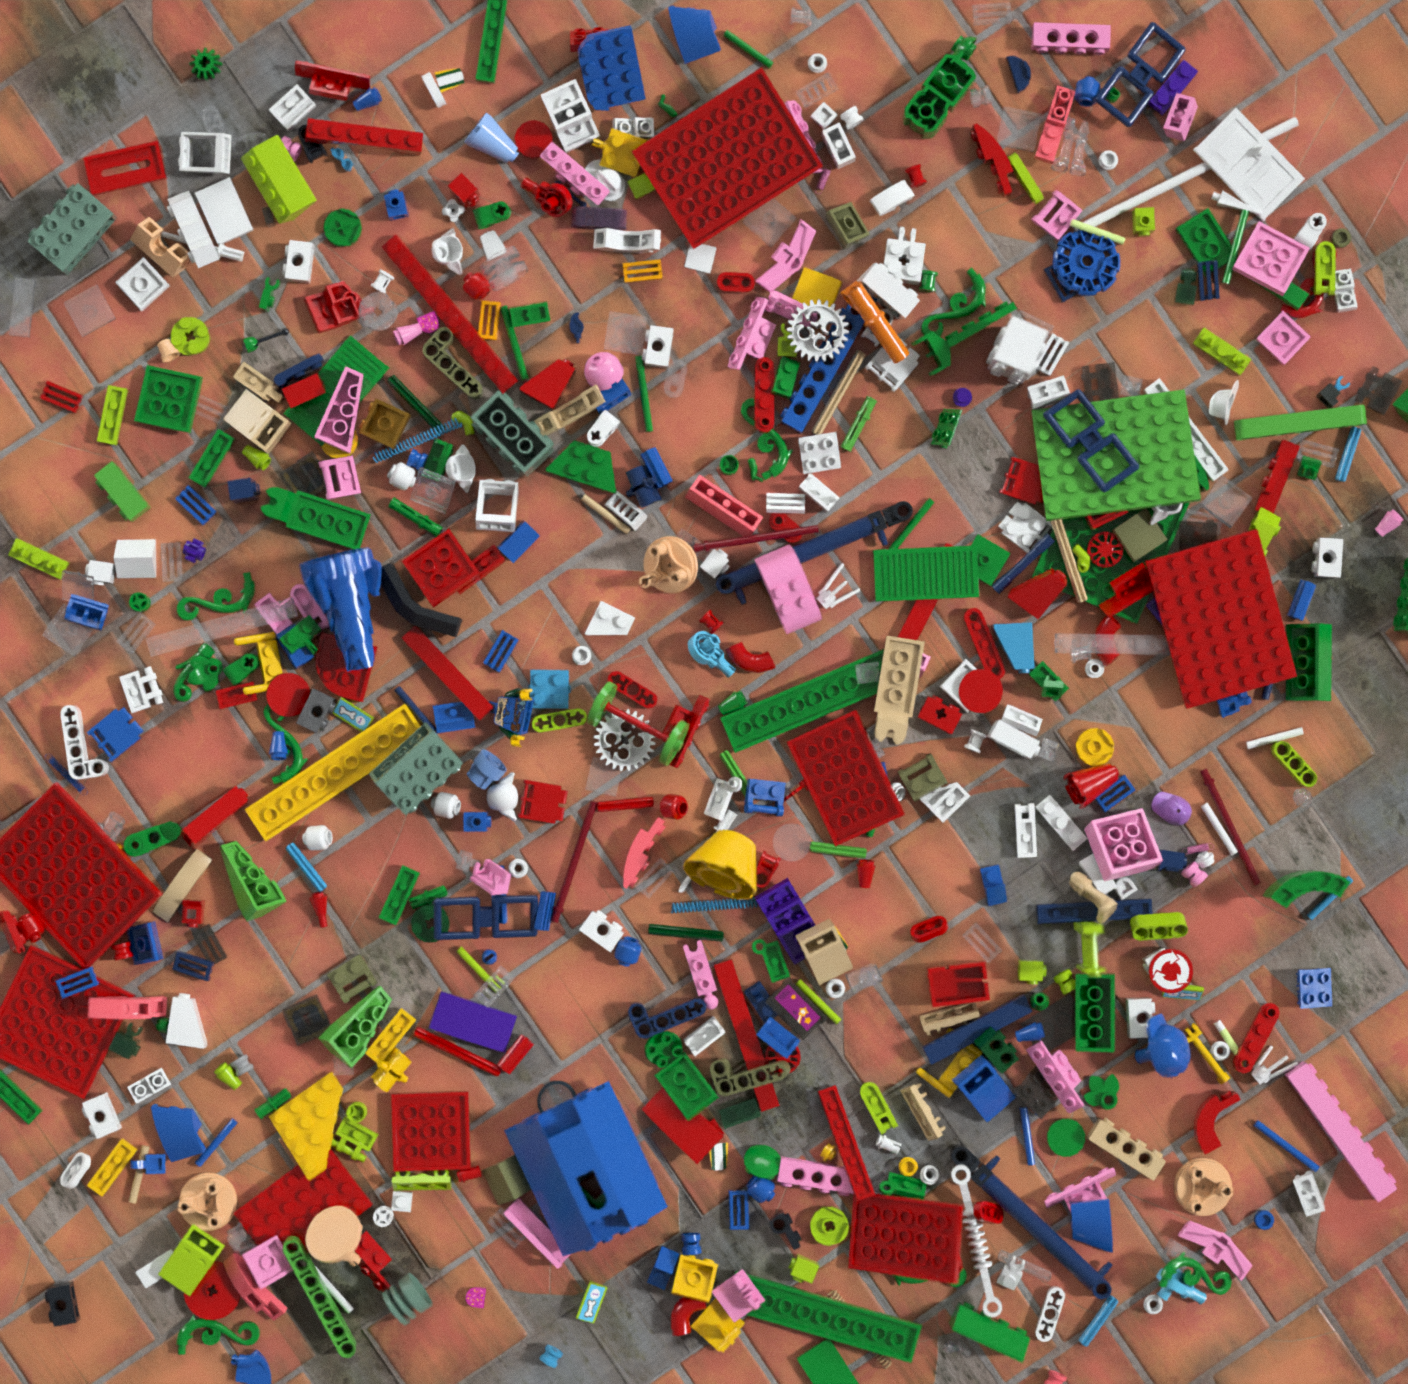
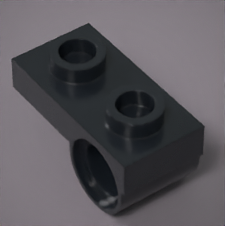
M781 1210L771 1217V1230L776 1234L785 1232L793 1250L801 1247L799 1243L802 1241L801 1236L797 1230L793 1231L790 1225L793 1221L789 1213L785 1214ZM781 1219L784 1221V1226L779 1229L775 1228L773 1225L774 1221Z

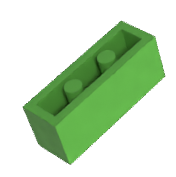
M111 461L94 475L97 479L95 481L97 486L101 490L105 489L109 494L107 498L113 505L117 504L121 509L119 513L125 520L129 519L134 522L151 508L115 462Z

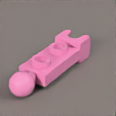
M697 941L698 948L696 951H691L688 945L684 944L683 949L698 996L705 995L704 1002L706 1003V1008L713 1010L718 1006L717 997L712 995V992L716 991L717 988L702 941Z

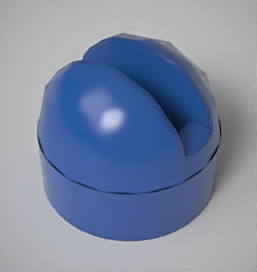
M488 949L483 952L482 961L485 964L492 965L496 962L497 953L494 950ZM492 953L494 957H492L486 962L484 958L488 957Z

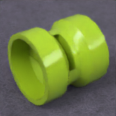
M1069 968L1053 977L1054 981L1060 985L1063 995L1076 988V980L1073 979Z
M362 1102L352 1103L346 1111L347 1118L353 1123L361 1122L367 1115L366 1105Z

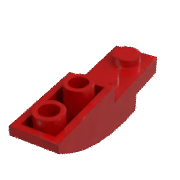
M977 123L973 124L970 135L972 141L977 143L978 149H976L979 160L982 159L984 164L992 163L989 166L992 175H996L998 193H1002L1003 198L1010 196L1012 189L1007 176L1012 175L1013 169L1009 159L999 143L987 130Z

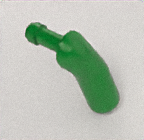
M662 94L658 106L672 118H675L678 113L670 105L664 103L666 96Z
M749 458L748 464L751 479L763 482L764 479L757 476L758 467L755 459Z

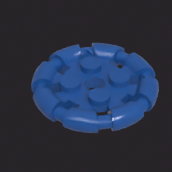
M1078 229L1076 232L1067 233L1057 243L1058 248L1053 253L1052 262L1053 269L1058 275L1057 279L1062 286L1069 291L1077 292V295L1093 296L1097 292L1106 291L1114 284L1117 279L1116 274L1120 271L1121 262L1120 255L1115 249L1116 245L1111 239H1104V236L1099 237ZM1080 239L1082 243L1077 245L1075 240ZM1092 239L1097 240V241H1098V245L1095 244V243H1092ZM1065 250L1070 251L1069 256L1063 254ZM1108 251L1110 256L1105 258L1103 252ZM1083 257H1089L1091 259V266H1085L1083 264ZM1068 266L1069 272L1065 273L1063 267ZM1106 267L1110 270L1109 274L1104 272ZM1076 278L1082 280L1081 285L1075 283ZM1097 278L1099 283L1094 285L1093 281Z

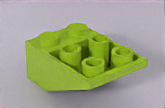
M193 1224L158 1275L190 1297L225 1245Z

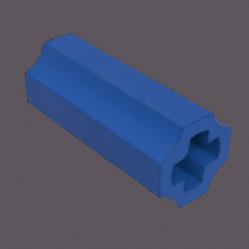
M656 447L640 454L651 477L655 476L657 478V483L655 484L657 489L673 481Z
M1300 579L1286 616L1303 621L1316 588L1315 584Z

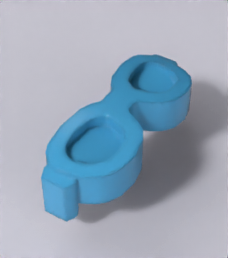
M332 147L330 149L332 155L341 161V165L346 171L350 172L353 167L352 161L348 158L344 159L345 154L342 149Z

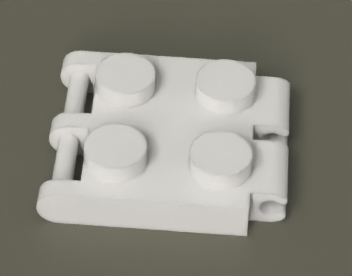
M882 347L865 368L867 370L870 369L879 377L878 380H883L892 388L891 391L895 392L919 364L916 360L920 355L910 347L908 349L909 355L895 364Z
M1016 502L1009 511L1013 518L1011 519L1006 515L998 526L1003 530L1002 535L1026 553L1050 529H1053L1050 521H1046V518L1028 504L1024 503L1021 505L1019 502ZM1047 525L1048 527L1044 530V532H1043V533L1041 534V536H1040L1039 534L1041 533V531H1042V530L1045 528V526ZM1035 539H1037V541L1034 543V545L1031 547V549H1028V548L1032 545V543L1035 541Z

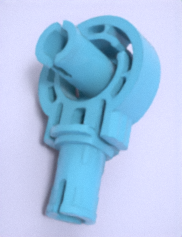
M699 631L688 640V650L692 658L700 664H707L711 669L717 667L729 678L736 668L724 658V652L719 646V637L706 631Z
M1161 1268L1156 1275L1158 1280H1161L1162 1276H1160L1163 1268ZM1179 1268L1176 1270L1177 1273L1172 1275L1171 1280L1169 1279L1166 1288L1161 1287L1159 1292H1157L1159 1297L1168 1301L1174 1290L1180 1294L1181 1298H1191L1200 1305L1205 1302L1207 1297L1206 1293L1194 1288V1285H1186L1182 1281L1183 1271Z

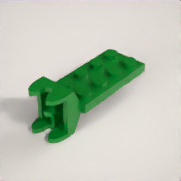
M1007 301L1001 303L994 308L995 312L991 313L989 311L978 317V322L975 323L973 320L961 327V332L958 333L956 330L945 336L946 340L934 332H929L911 343L912 346L924 341L930 351L926 354V357L933 356L938 365L937 368L928 373L929 376H933L951 365L950 348L1016 310L1017 307L1014 302L1009 304Z
M271 487L266 490L267 495L271 499L269 504L261 506V510L268 518L287 523V528L351 549L361 547L371 514L298 490L296 494L279 487Z

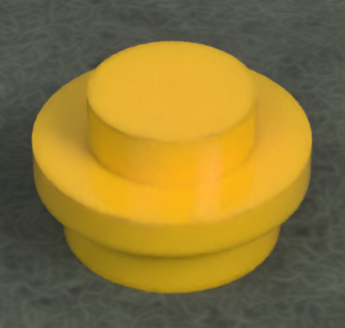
M830 1143L826 1145L820 1154L824 1162L827 1160L832 1161L837 1154V1146H832Z
M905 1157L899 1162L898 1168L902 1175L912 1176L917 1172L918 1164L915 1159Z

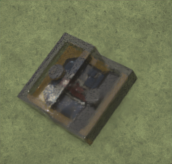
M313 451L297 460L295 464L279 474L290 491L295 494L298 490L317 496L326 489L322 468H319L318 462L320 461Z
M317 994L282 1009L297 1046L319 1038L331 1025Z

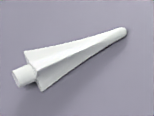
M1224 191L1221 194L1213 192L1211 199L1218 201L1216 206L1247 210L1251 213L1262 215L1260 210L1239 201Z

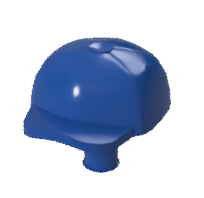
M1157 1014L1149 1018L1146 1027L1149 1038L1148 1046L1144 1049H1136L1135 1060L1138 1064L1151 1062L1157 1073L1165 1078L1178 1076L1179 1073L1187 1069L1191 1058L1187 1037L1180 1029L1168 1025L1163 1014Z

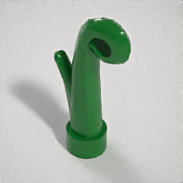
M205 642L192 657L175 666V669L184 668L173 687L174 696L180 702L188 701L192 695L191 689L184 685L189 673L194 669L190 665L189 660L195 656H204L210 659L215 653V650ZM180 689H184L186 691L185 696H182L180 694Z

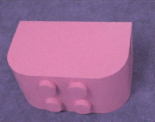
M790 544L754 559L786 634L822 620L804 571Z

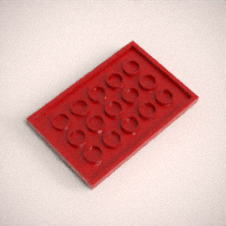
M857 710L787 742L835 846L905 815Z
M330 1149L326 1170L315 1178L308 1180L298 1164L234 1211L233 1214L257 1245L277 1235L282 1246H284V1242L289 1236H296L303 1243L307 1253H309L306 1245L307 1230L312 1220L321 1211L333 1206H343L350 1209L358 1217L370 1208L373 1203L334 1151ZM289 1243L287 1245V1247L290 1250L297 1249V1245L295 1243Z
M875 1193V1196L857 1202L853 1194L848 1268L957 1284L963 1205L883 1195L880 1193Z

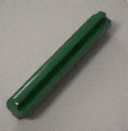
M392 375L387 380L388 384L433 430L435 427L439 434L438 425L443 432L440 426L442 423L395 375Z
M649 924L648 933L653 935L722 942L724 938L723 931Z

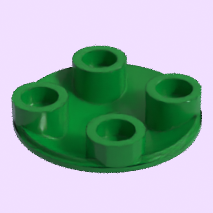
M663 1031L651 1036L645 1044L647 1059L659 1068L666 1067L683 1054L681 1039L670 1031Z
M752 1146L746 1151L744 1156L745 1171L750 1175L772 1180L779 1173L781 1157L776 1150L769 1146Z

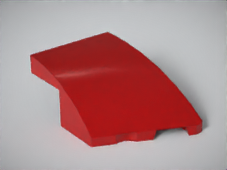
M344 281L327 285L323 292L304 298L318 334L351 323L374 311Z

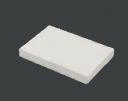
M230 177L195 192L218 245L221 243L225 244L254 231Z

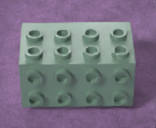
M79 183L76 185L72 184L66 191L67 196L63 200L59 199L54 204L53 212L51 214L47 213L40 222L42 224L38 229L34 228L29 233V239L27 240L67 275L117 219L107 207Z
M498 390L471 416L474 422L472 426L480 435L486 434L487 437L485 439L494 449L498 447L500 449L499 454L507 462L511 460L514 463L512 467L520 476L524 474L528 477L554 452L553 441L546 434L542 436L539 433L541 431L540 428L533 421L529 422L526 419L525 412L519 406L515 408L513 400L506 393L502 395Z
M425 722L374 768L369 775L388 798L407 815L414 812L422 800H427L436 787H441L447 781V777L457 773L463 762Z

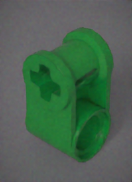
M499 201L474 209L473 214L478 229H485L509 219L511 209L508 204ZM500 207L506 209L504 211V215H500V213H497L500 211Z
M246 654L222 671L232 685L235 686L259 668V657L256 654ZM248 658H249V659H254V661H253V663H252L253 666H252V665H251V666H248V665H247V663L249 662V661H248Z

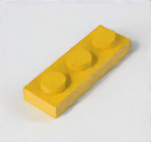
M401 1008L365 1054L376 1063L380 1060L384 1061L417 1019Z
M122 1138L87 1186L103 1197L138 1149Z

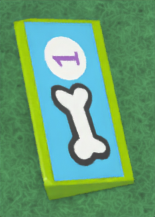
M343 697L339 699L332 713L360 732L366 730L374 720L373 716Z
M1188 985L1184 990L1177 993L1162 992V997L1199 1001L1204 988L1197 985Z
M589 1281L576 1319L590 1323L595 1322L607 1291V1286Z

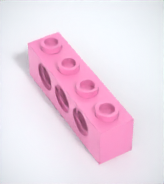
M1034 23L1032 26L1031 50H1036L1037 53H1047L1050 50L1058 54L1074 51L1075 54L1093 52L1094 55H1104L1110 49L1111 25ZM1053 35L1057 41L1051 43L1048 41L1047 36ZM1073 36L1076 42L1069 43L1066 37ZM1085 37H1093L1095 43H1087Z
M781 1156L777 1181L781 1182L782 1186L792 1187V1184L800 1185V1188L805 1190H811V1187L819 1188V1191L824 1193H830V1190L838 1191V1195L849 1196V1193L854 1194L844 1166ZM796 1169L803 1171V1176L799 1179L794 1178L792 1175ZM815 1172L822 1174V1179L818 1182L811 1179ZM835 1175L841 1177V1182L837 1185L830 1182L831 1178Z

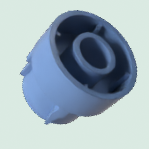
M483 749L474 758V763L467 772V776L475 785L481 789H486L493 781H499L507 772V769L498 757Z

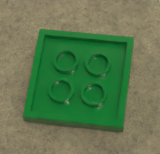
M147 365L134 421L191 433L203 377Z

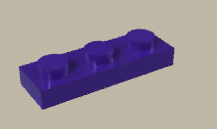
M1183 60L1148 104L1163 116L1172 105L1176 93L1181 94L1198 71Z

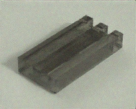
M210 924L192 933L206 960L215 962V965L228 958ZM205 930H207L210 934L212 940L214 941L217 949L221 954V957L218 956L215 948L213 947L211 941L205 933ZM201 933L216 960L212 961L198 934Z

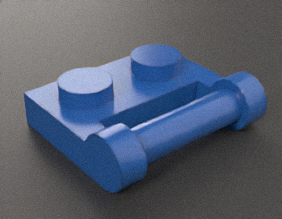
M747 778L744 812L750 814L752 812L768 813L782 817L784 814L783 802L786 783ZM753 798L775 801V806L753 804Z

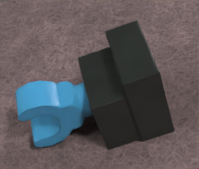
M1343 376L1337 378L1334 386L1330 383L1316 395L1328 409L1338 402L1336 397L1340 394V391L1345 390L1350 385V383H1347L1345 386L1340 384Z

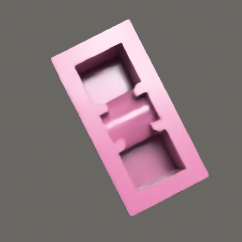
M1176 93L1163 127L1167 137L1185 141L1198 108L1194 97Z

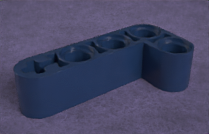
M697 997L649 1017L645 1006L640 1002H634L630 1005L628 1014L636 1034L640 1038L645 1039L703 1015L706 1011V1003L702 998ZM695 1002L703 1005L699 1012L697 1009L692 1010L691 1016H689L688 1009L685 1007L689 1005V1009L693 1008ZM639 1006L643 1013L640 1016H634L631 1011L633 1007ZM676 1010H684L685 1017L677 1019L674 1015ZM665 1017L668 1023L666 1026L661 1027L657 1024V1019ZM647 1024L650 1027L649 1033L642 1034L639 1031L640 1025Z

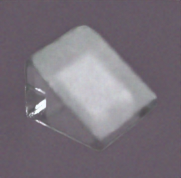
M336 1056L333 1057L334 1075H354V1066L350 1068Z

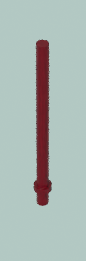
M818 525L714 542L704 541V543L693 545L694 552H710L712 549L818 533L819 528Z
M1205 768L1200 771L1204 779L1203 784L1207 786L1253 885H1258L1261 881L1214 784L1215 780L1211 778L1208 769Z
M590 801L556 906H553L552 922L558 923L561 912H564L563 906L597 807V802Z

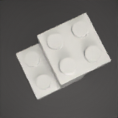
M576 79L541 94L550 120L566 153L592 142L594 138H600L590 109Z

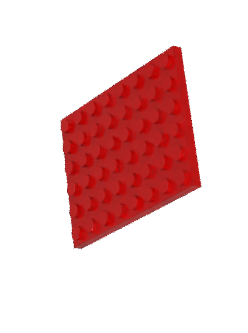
M762 67L631 151L693 249L823 167Z
M1258 529L1145 561L1186 709L1297 677Z
M58 782L54 783L0 838V881L32 915L38 916L44 928L83 969L91 967L163 895Z

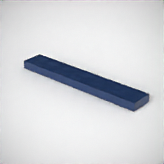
M1152 899L1114 900L1118 904L1117 908L1107 920H1125L1137 915L1153 914ZM1092 902L1036 905L1037 924L1097 921L1099 909Z
M1021 994L922 1046L923 1051L932 1065L974 1043V1040L989 1027L997 1031L1031 1013L1032 1009L1026 996Z

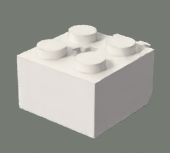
M900 227L898 240L887 239L883 265L889 269L888 273L892 277L895 275L903 283L919 285L926 244L915 242L916 229L914 228L910 232V241H903L905 229ZM905 258L908 263L903 266L898 260Z

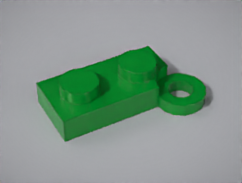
M757 939L752 943L753 952L763 955L772 983L790 977L778 940L766 944L764 940ZM756 944H763V949L757 950Z
M889 1172L887 1181H882L879 1185V1191L883 1195L897 1194L916 1199H924L926 1184L920 1179ZM887 1186L890 1190H885L883 1187Z

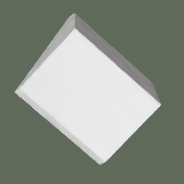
M156 539L117 540L114 553L117 578H156Z

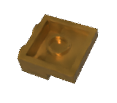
M376 398L368 407L369 413L366 419L362 420L359 426V433L395 450L411 415Z

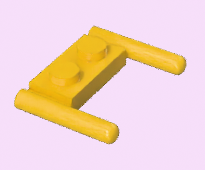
M275 632L234 639L236 646L257 642L256 646L264 684L244 687L243 693L245 695L267 691L270 682L278 675L283 674Z
M948 1028L946 1033H949L954 1029ZM973 1044L961 1049L939 1080L922 1068H918L916 1073L950 1098L957 1089L952 1079L982 1055L983 1052Z

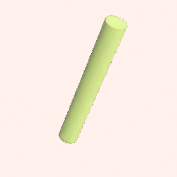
M1074 219L1071 220L1070 226L1099 237L1104 236V239L1109 238L1121 245L1125 242V238Z

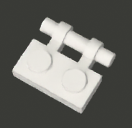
M151 666L144 668L146 674L144 677L140 676L139 671L119 677L131 713L150 708L149 700L154 698L156 705L163 703L161 697L163 694L161 689L159 690L157 676L153 673ZM146 682L149 683L152 691L147 694L143 685Z

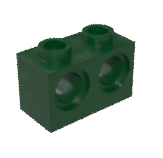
M989 1027L974 1040V1043L996 1069L1003 1074L1019 1060L1014 1054L1017 1050L1010 1042L1008 1044L1004 1042L1006 1037L999 1029L995 1031L992 1027Z

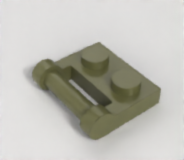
M931 753L912 766L897 771L914 802L948 783ZM929 764L931 765L932 769L910 781L907 777Z
M361 954L327 974L345 1004L350 1001V998L369 986L378 984ZM363 974L367 976L368 979L345 992L344 986Z

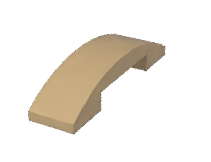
M594 385L582 392L578 397L534 421L540 428L541 435L544 436L546 434L548 436L590 413L606 401L598 386Z
M196 849L166 889L152 912L169 923L179 909L182 900L185 899L213 859L199 849Z

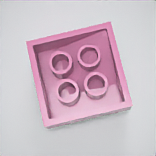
M1143 808L1093 820L1084 829L1104 882L1155 869L1163 861Z

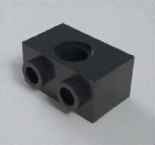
M73 1281L48 1287L47 1292H45V1300L50 1305L51 1311L48 1314L50 1322H53V1326L77 1323L80 1320ZM58 1300L65 1302V1309L58 1307Z

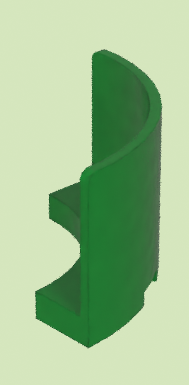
M1297 871L1275 881L1266 889L1262 896L1274 900L1287 909L1296 898L1312 891L1328 892L1341 898L1351 881L1342 876L1323 871Z

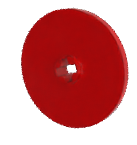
M214 1261L190 1297L184 1293V1299L188 1308L198 1317L207 1320H217L233 1312L239 1304L241 1295L230 1280L224 1263ZM213 1285H215V1289L218 1290V1292L214 1293L211 1296L210 1291H208V1288H211Z

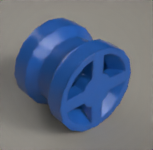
M413 449L406 465L414 467L417 471L421 472L427 461L428 454H420L416 449Z

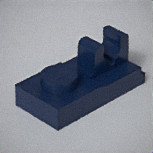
M760 981L744 991L764 1023L769 1017L775 1018L781 1014Z

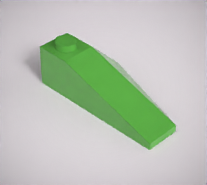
M237 841L219 847L237 905L246 922L262 917L286 902L278 884L274 880L270 881L264 874L263 868H258L253 863L252 857Z
M378 986L332 1023L318 1039L334 1056L352 1068L365 1054L366 1046L370 1038H373L374 1030L379 1021L383 1019L392 999L381 986Z

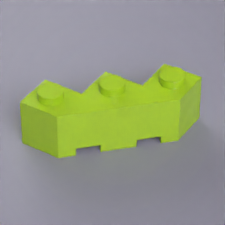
M1261 507L1252 519L1248 531L1258 529L1264 555L1266 556L1268 552L1266 548L1272 537H1276L1280 531L1281 526H1279L1281 518Z

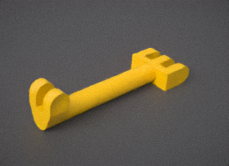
M1192 1023L1191 1027L1195 1032L1192 1033L1188 1027L1185 1029L1189 1035L1187 1037L1188 1043L1192 1042L1218 1076L1216 1078L1217 1081L1222 1085L1230 1077L1221 1069L1199 1040L1198 1036L1202 1032L1195 1023Z

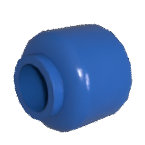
M1085 77L1076 83L1075 100L1079 105L1090 107L1096 103L1095 98L1101 89L1099 82L1093 77Z
M626 936L618 941L614 956L620 965L628 967L630 964L638 962L642 947L637 939Z
M753 1176L746 1185L748 1195L758 1203L769 1202L775 1195V1192H773L775 1184L766 1178Z

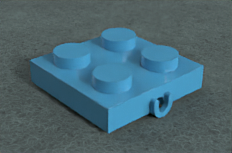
M531 669L530 685L528 687L533 690V692H529L530 697L534 698L532 708L568 709L569 693H571L569 670Z

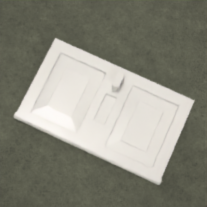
M1237 108L1193 149L1245 204L1262 212V215L1255 214L1262 222L1305 179Z

